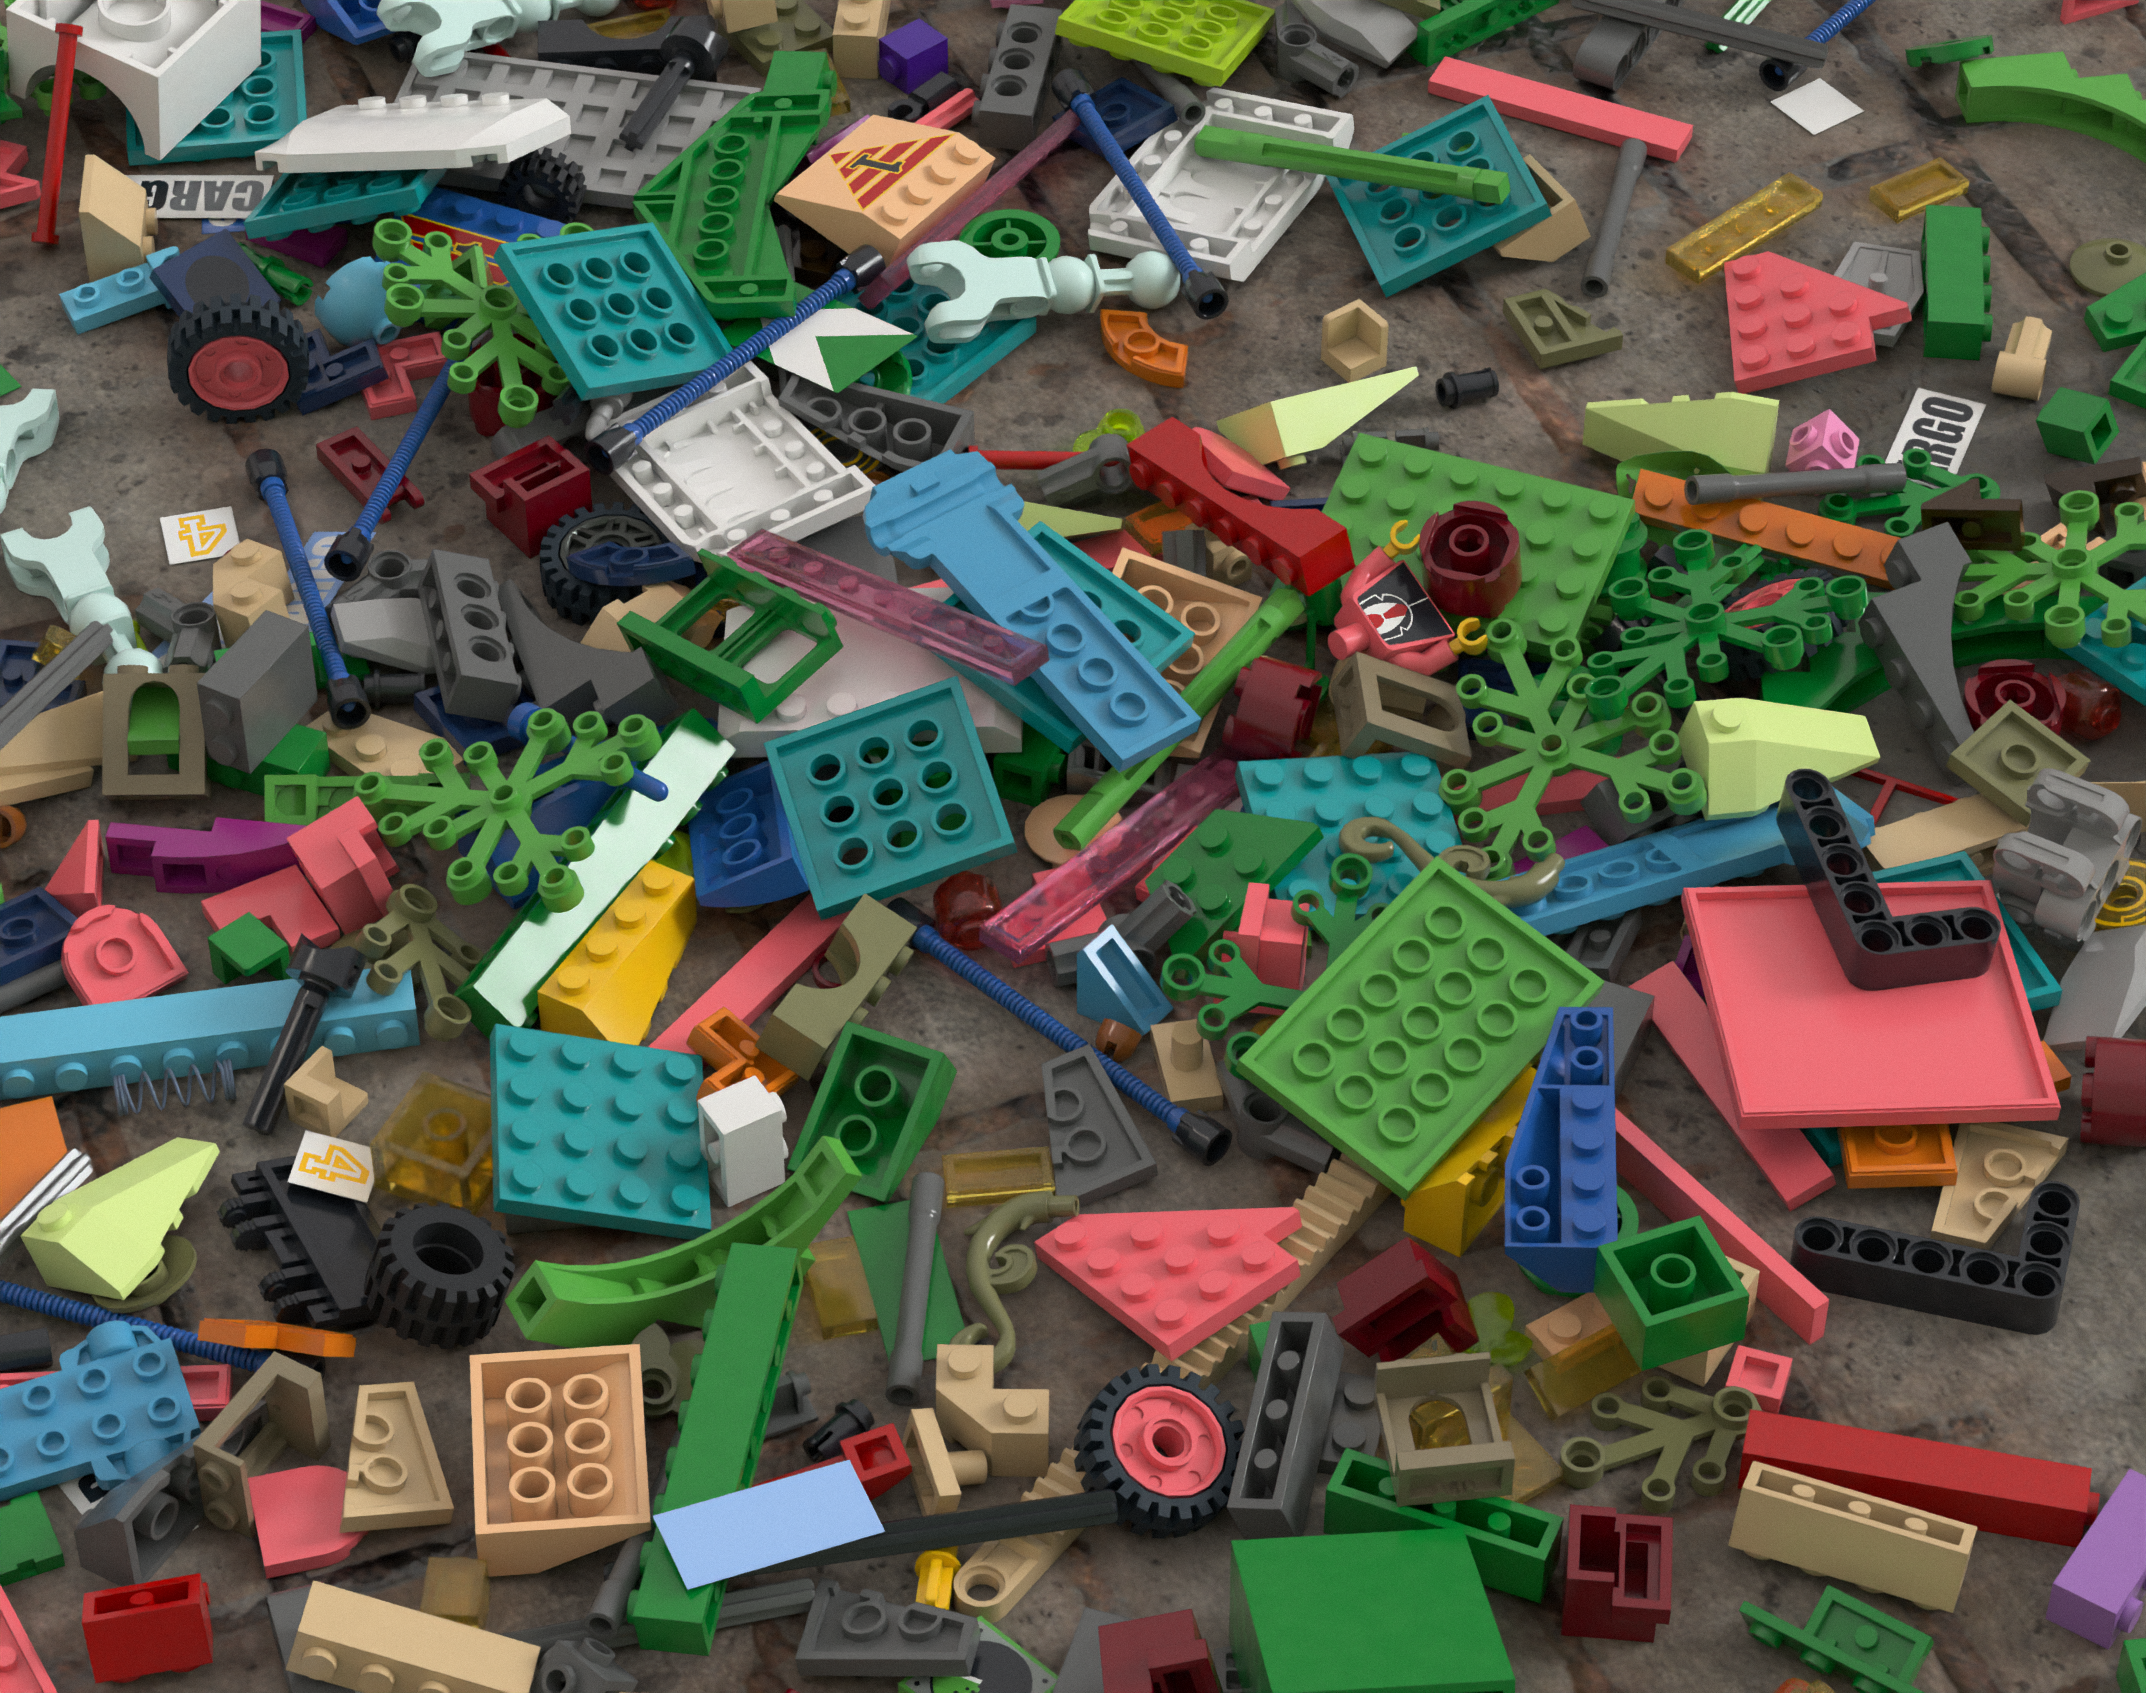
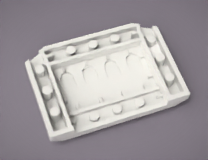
M1214 87L1206 91L1207 100L1202 102L1206 112L1204 118L1198 124L1186 125L1178 117V121L1148 137L1129 159V162L1196 265L1206 273L1212 271L1216 277L1244 282L1327 181L1326 175L1271 166L1263 167L1201 157L1195 152L1194 142L1196 136L1207 125L1349 149L1354 133L1352 114ZM1116 174L1090 204V229H1088L1090 250L1132 259L1146 251L1161 252L1169 256Z
M507 92L484 94L480 101H468L467 94L444 95L440 97L441 102H427L425 95H412L399 98V103L386 104L385 97L382 96L366 97L358 100L359 105H340L302 121L275 143L256 151L257 170L264 171L278 165V171L282 173L463 168L472 167L475 163L483 162L486 158L488 161L498 160V164L509 163L571 134L570 116L547 98L509 100V93Z
M751 360L657 429L646 435V437L642 438V442L635 449L638 454L610 474V477L671 542L677 544L689 554L693 561L702 563L697 552L703 548L721 558L723 556L730 557L739 567L863 512L865 506L870 501L872 487L876 486L856 465L845 468L791 412L779 406L778 399L772 394L769 378ZM678 389L624 412L616 419H610L605 430L614 423H618L620 427L627 423H633V421L637 420Z
M949 587L795 591L801 598L813 604L819 602L832 612L837 620L836 632L844 647L758 724L719 704L717 731L736 749L731 758L768 757L764 746L765 742L958 676L984 753L1022 752L1023 720L912 638L916 624L954 593ZM743 605L727 610L724 640L747 621L755 611ZM987 629L982 631L973 630L981 638H995ZM792 630L783 631L749 660L742 669L753 674L755 678L764 683H774L807 655L817 643ZM1012 659L1015 664L1022 667L1015 659ZM925 730L918 733L912 741H935L938 733Z

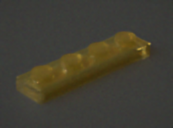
M1788 172L1666 249L1665 264L1699 285L1724 269V262L1745 256L1822 207L1823 192Z

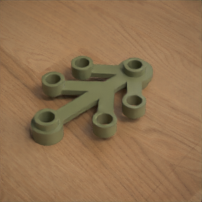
M405 884L399 890L393 891L387 899L386 908L389 914L376 924L369 923L364 925L355 940V945L365 956L379 959L383 957L391 944L392 937L403 930L407 931L410 942L387 960L376 961L366 976V982L374 992L389 996L395 992L403 975L417 965L429 1004L424 1013V1028L432 1038L448 1042L462 1034L472 1014L470 1008L463 1000L448 994L443 975L459 987L484 954L478 947L465 942L436 919L438 904L435 897L428 890L415 884ZM431 938L438 942L440 945H442L444 948H446L448 951H450L452 954L448 956L445 952H443L440 948H438L435 944L432 943Z
M1652 1376L1647 1378L1641 1387L1640 1403L1642 1407L1624 1402L1621 1397L1614 1393L1605 1392L1596 1395L1592 1399L1590 1409V1421L1599 1430L1613 1431L1621 1425H1625L1645 1433L1606 1446H1602L1598 1441L1589 1437L1571 1438L1561 1448L1559 1471L1570 1486L1577 1489H1587L1600 1481L1606 1470L1662 1452L1653 1474L1642 1482L1640 1502L1649 1512L1656 1514L1665 1513L1674 1505L1675 1481L1692 1442L1713 1435L1705 1458L1699 1459L1693 1465L1691 1485L1700 1495L1716 1496L1725 1488L1727 1474L1725 1466L1736 1440L1745 1439L1750 1409L1762 1411L1753 1393L1742 1387H1725L1719 1390L1714 1397L1676 1386L1665 1377ZM1651 1393H1661V1394H1663L1665 1397H1660V1398H1658V1397H1654V1396H1652V1395H1650V1394H1651ZM1672 1407L1696 1416L1681 1420L1665 1415V1413L1669 1412ZM1608 1409L1612 1410L1615 1413L1604 1414L1600 1412V1410ZM1710 1474L1715 1476L1716 1479H1705L1701 1475ZM1660 1491L1666 1495L1658 1497L1652 1495L1650 1492Z

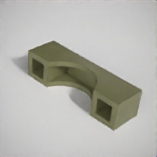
M864 894L842 922L825 953V957L837 971L842 986L818 989L796 983L771 1015L755 1047L807 1081H809L821 1064L828 1068L846 1021L862 1025L869 1014V1011L863 1007L866 1003L876 1007L892 983L887 978V975L891 973L898 977L911 959L914 950L907 947L917 927L867 894Z

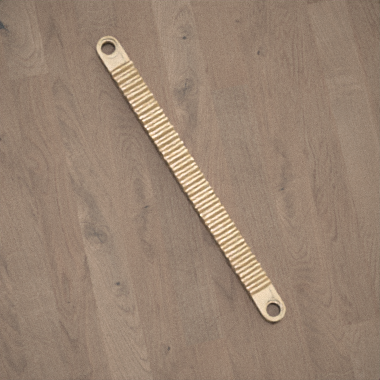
M1342 1153L1339 1160L1333 1159L1326 1174L1324 1172L1319 1174L1316 1185L1314 1187L1309 1185L1306 1188L1304 1198L1302 1200L1297 1198L1294 1201L1293 1207L1300 1212L1302 1227L1277 1243L1278 1246L1298 1260L1301 1276L1172 1362L1156 1350L1150 1364H1158L1160 1373L1168 1365L1181 1367L1180 1378L1182 1379L1192 1371L1202 1376L1198 1385L1202 1390H1205L1211 1383L1215 1386L1248 1350L1249 1325L1270 1321L1272 1312H1283L1392 1191ZM1145 1362V1363L1142 1365L1141 1370H1142L1148 1363ZM1066 1447L1062 1452L1060 1462L1058 1464L1052 1462L1049 1465L1046 1477L1043 1479L1039 1476L1035 1481L1033 1491L1031 1493L1025 1491L1020 1502L1084 1493L1085 1491L1080 1482L1086 1472H1076L1074 1459L1080 1451L1073 1450V1448L1070 1450ZM1086 1527L985 1542L961 1567L954 1578V1607L957 1613L976 1618L982 1616L989 1623L999 1621L1017 1604ZM986 1584L994 1587L998 1594L991 1600L977 1601L969 1597L967 1592L973 1586Z

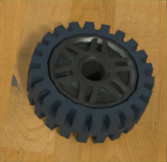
M604 502L593 504V512L591 513L585 507L574 510V519L566 514L559 519V526L552 524L547 530V537H543L540 550L542 589L544 597L547 596V602L552 609L557 607L558 615L564 619L572 615L574 624L583 626L587 620H590L592 625L602 607L617 599L625 604L643 593L642 585L609 586L581 580L569 573L566 559L571 554L609 541L619 546L642 548L671 542L636 504L633 503L629 510H625L624 502H613L612 509L606 510ZM685 577L672 580V582L684 586Z

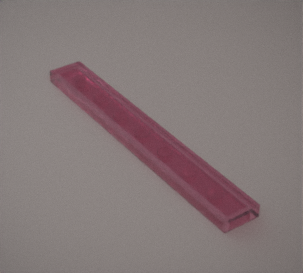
M1069 109L881 272L858 299L868 310L870 308L874 309L910 277L906 261L914 249L930 242L952 241L961 233L968 222L983 214L1054 152L1080 125L1081 119Z
M762 528L727 552L728 557L735 561L739 567L751 573L758 571L769 582L781 588L790 587L800 597L815 603L819 602L829 609L1013 686L1050 660L1047 645Z
M1223 744L979 927V941L1019 965L1172 849L1195 825L1199 826L1215 809L1223 810L1238 799L1240 793L1235 779L1237 763L1260 759L1234 752L1231 745Z

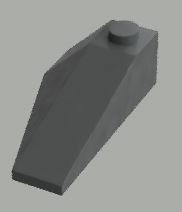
M793 373L778 398L780 407L891 468L903 472L950 449L955 454L968 453V445H975L974 411L853 382L841 392L835 393Z
M261 1399L219 1449L236 1457L242 1453L269 1422L266 1401ZM201 1434L110 1490L94 1509L87 1510L81 1516L74 1530L82 1568L121 1587L146 1583L151 1579L205 1516L193 1443Z

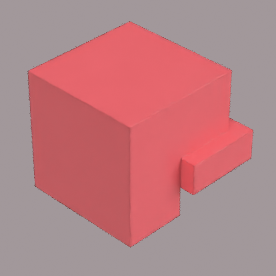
M358 796L286 838L312 889L344 935L363 928L366 924L374 923L389 914L386 902L393 889L387 878L400 871L397 863L385 848L376 831V828H378L376 821Z
M1249 882L1239 931H1224L1223 939L1230 940L1239 947L1240 957L1262 984L1302 991L1305 976L1308 926L1300 925L1293 920L1290 912L1293 901L1269 899L1270 884ZM1303 903L1299 907L1303 911L1309 912L1310 904ZM1222 953L1221 962H1230L1232 960L1229 955ZM1213 998V1003L1218 1004L1224 999ZM1257 1006L1249 1012L1282 1016L1285 1010Z

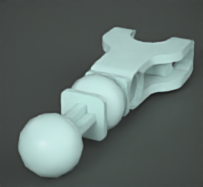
M381 0L377 8V16L385 27L392 32L411 31L422 36L417 44L412 63L423 76L433 77L455 72L461 65L464 53L467 51L496 44L506 38H513L515 33L531 34L537 31L538 21L557 20L560 10L575 7L586 16L602 17L614 11L621 0Z
M952 240L922 244L913 250L906 261L911 279L916 284L938 287L946 292L951 299L947 302L938 303L932 308L924 323L929 340L940 344L970 342L980 334L983 326L988 322L1025 319L1037 315L1046 316L1049 309L1057 313L1071 315L1085 308L1087 313H1094L1104 296L1128 295L1129 299L1140 307L1158 309L1171 302L1177 296L1180 289L1179 270L1169 256L1156 251H1146L1136 255L1127 263L1126 268L1100 269L1095 254H1088L1084 261L1076 257L1061 256L1052 259L1049 263L1046 257L1039 259L1032 257L989 258L964 242Z
M33 388L24 400L12 405H0V514L6 507L9 489H12L22 463L30 457L43 453L54 442L59 424L56 390Z
M90 506L68 513L72 520V526L66 533L57 538H33L23 528L0 534L4 561L16 587L24 593L51 599L63 620L69 625L73 639L93 621H98L102 625L108 623L113 631L110 635L113 638V643L91 663L92 665L96 666L107 663L103 674H117V666L144 665L148 666V673H163V665L157 657L148 651L137 648L131 613L127 605L118 597H115L113 587L105 574L110 558L108 550L103 544L105 538L104 525ZM132 697V699H131L130 711H131V707H132L133 697Z

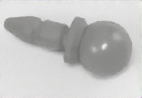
M633 392L590 400L593 411L586 423L585 437L588 441L602 433L610 419H616L621 415L623 408L630 403Z

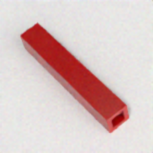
M1752 1409L1749 1412L1738 1480V1489H1742L1753 1461L1970 1524L1976 1526L1978 1531L2075 1548L2081 1542L2084 1526L2091 1527L2096 1520L2100 1493L2089 1491L2092 1468Z

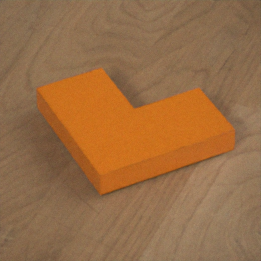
M204 1318V1320H200L197 1338L200 1341L242 1348L280 1349L323 1357H354L356 1338L352 1334L266 1320Z

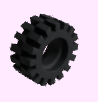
M545 147L542 154H539L537 149L509 163L499 184V203L505 202L503 205L505 207L564 224L572 223L575 220L584 200L587 185H583L585 181L583 172L575 174L579 166L574 161L567 165L564 162L567 157L565 154L560 152L557 158L551 156L552 149ZM529 184L543 186L549 189L556 197L541 195L534 191Z

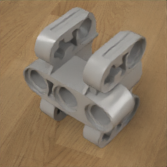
M2044 768L2040 770L2032 786H2029L2027 789L2025 807L2031 809L2028 831L2007 833L2001 839L1999 838L1993 853L1995 864L1992 880L1994 887L1999 888V897H2001L1999 900L2022 933L2071 952H2079L2094 932L2096 927L2095 918L2111 891L2117 890L2129 869L2128 859L2140 835L2142 818L2129 813V805L2117 793L2060 770Z

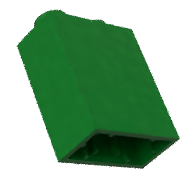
M1463 1527L1231 1541L1229 1643L1243 1693H1515L1516 1679Z

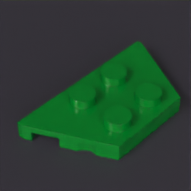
M1215 809L1145 880L1150 895L1166 880L1178 885L1192 899L1196 907L1197 913L1167 940L1172 954H1190L1202 962L1208 956L1211 944L1223 939L1224 931H1233L1240 924L1249 882L1270 884V893L1324 838L1319 826L1313 822Z

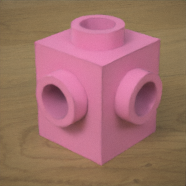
M1828 409L1792 430L1785 466L1789 472L1854 468L1860 439Z

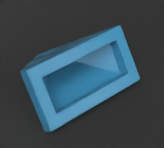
M1113 924L1101 931L1077 953L1078 1014L1102 1023L1104 1018L1115 1020L1134 1029L1143 1036L1150 1031V1025L1157 1024L1174 1009Z

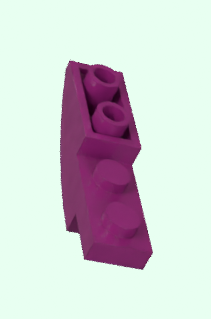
M216 817L211 831L110 822L105 836L111 873L154 877L156 892L182 894L226 892L295 864L303 876L305 875L286 838L303 829L306 825Z

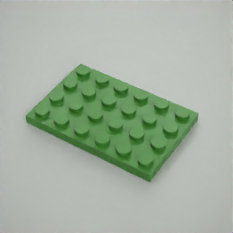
M1358 433L1322 510V513L1347 528L1355 566L1361 563L1378 546L1384 548L1390 542L1391 528L1400 520H1407L1408 525L1397 534L1396 539L1402 544H1408L1420 534L1426 521L1439 511L1440 516L1453 510V504L1463 501L1490 503L1501 508L1508 515V520L1517 528L1520 542L1522 581L1518 592L1505 605L1504 611L1499 616L1491 619L1472 616L1479 619L1481 626L1466 636L1478 639L1484 635L1492 621L1499 618H1508L1517 622L1522 627L1527 642L1526 652L1552 658L1550 647L1557 638L1572 636L1578 642L1580 641L1635 514L1634 499ZM1419 546L1411 554H1398L1394 561L1397 563L1404 560L1424 588ZM1350 570L1349 572L1340 577L1342 589L1344 588L1352 570ZM1290 584L1291 590H1296L1298 594L1303 595V592ZM1438 609L1455 634H1457L1459 624L1463 620L1471 618ZM1504 635V636H1502V637H1500V638H1498V639L1505 638V637H1507L1508 635ZM1566 650L1563 651L1559 656L1566 657L1571 655L1574 651Z
M1436 856L1238 1060L1236 1071L1406 1201L1411 1193L1542 1056L1558 1008L1587 1007L1601 992L1605 981L1444 860Z

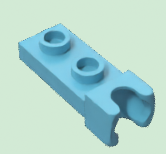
M172 246L146 255L147 263L124 269L114 275L82 284L75 289L59 294L62 307L77 335L161 304H165L167 309L172 308L149 277L154 268L179 255V248Z

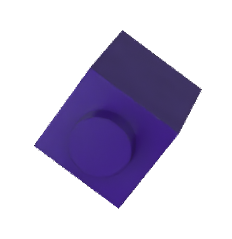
M920 18L880 38L878 61L880 75L887 82L892 83L909 95L941 71L948 74V38Z

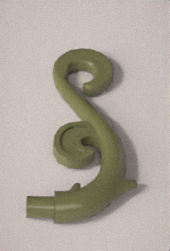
M1362 817L1353 819L1345 824L1339 833V848L1343 854L1354 853L1361 855L1369 863H1378L1391 858L1394 854V845L1392 841L1382 844L1369 843L1364 840L1367 837L1391 839L1420 872L1434 859L1409 834L1383 818ZM1455 845L1446 848L1438 855L1439 858L1458 872L1466 873V878L1506 908L1530 905L1544 898L1558 885L1559 874L1565 867V861L1559 854L1550 853L1543 862L1535 863L1524 875L1511 876L1508 880L1487 881L1485 878L1490 873V859L1488 854L1480 848L1469 845Z
M1050 1190L1022 1194L1007 1200L995 1208L987 1217L964 1230L965 1236H973L966 1254V1275L970 1290L1000 1335V1339L994 1347V1374L1003 1370L1012 1361L1016 1351V1336L1013 1324L998 1294L1015 1293L1026 1288L1035 1278L1038 1267L1033 1251L1023 1244H1010L995 1253L997 1262L1002 1267L1000 1269L990 1268L993 1253L1007 1236L1017 1230L1025 1231L1030 1225L1052 1223L1054 1217H1077L1080 1206L1077 1195L1053 1196ZM982 1323L969 1325L960 1330L950 1340L949 1345H975L981 1339L987 1338L989 1331Z

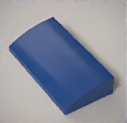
M769 760L723 779L710 792L705 790L698 800L703 805L698 813L688 822L696 896L701 906H753L778 901L809 890L808 881Z

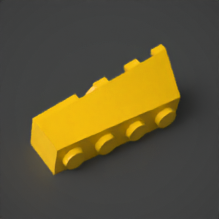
M652 860L644 866L537 991L541 1031L639 1046L641 1040L645 1041L651 1028V1017L657 1003H662L668 989L667 981L672 969L677 968L697 923L695 881L693 877Z
M1532 1067L1528 1069L1458 1146L1411 1193L1406 1201L1401 1198V1205L1405 1207L1403 1231L1459 1258L1463 1255L1505 1201V1162L1537 1072L1536 1069Z

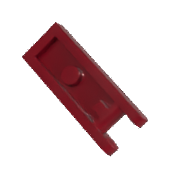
M357 426L316 444L317 459L365 507L382 474L390 463L388 457ZM405 475L378 521L381 525L391 521L392 517L388 509L391 505L405 500L414 510L425 505L422 493Z

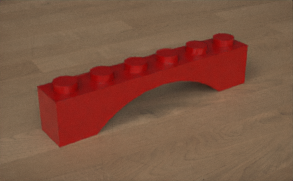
M1170 417L1126 444L1131 461L1129 473L1134 483L1141 490H1148L1153 493L1170 509L1175 508L1189 517L1197 527L1206 528L1218 536L1226 546H1233L1247 555L1252 563L1257 566L1262 565L1277 575L1285 585L1291 584L1307 596H1311L1356 567L1346 527L1318 509H1289L1266 506L1245 500L1227 491L1210 475L1201 435L1174 417Z

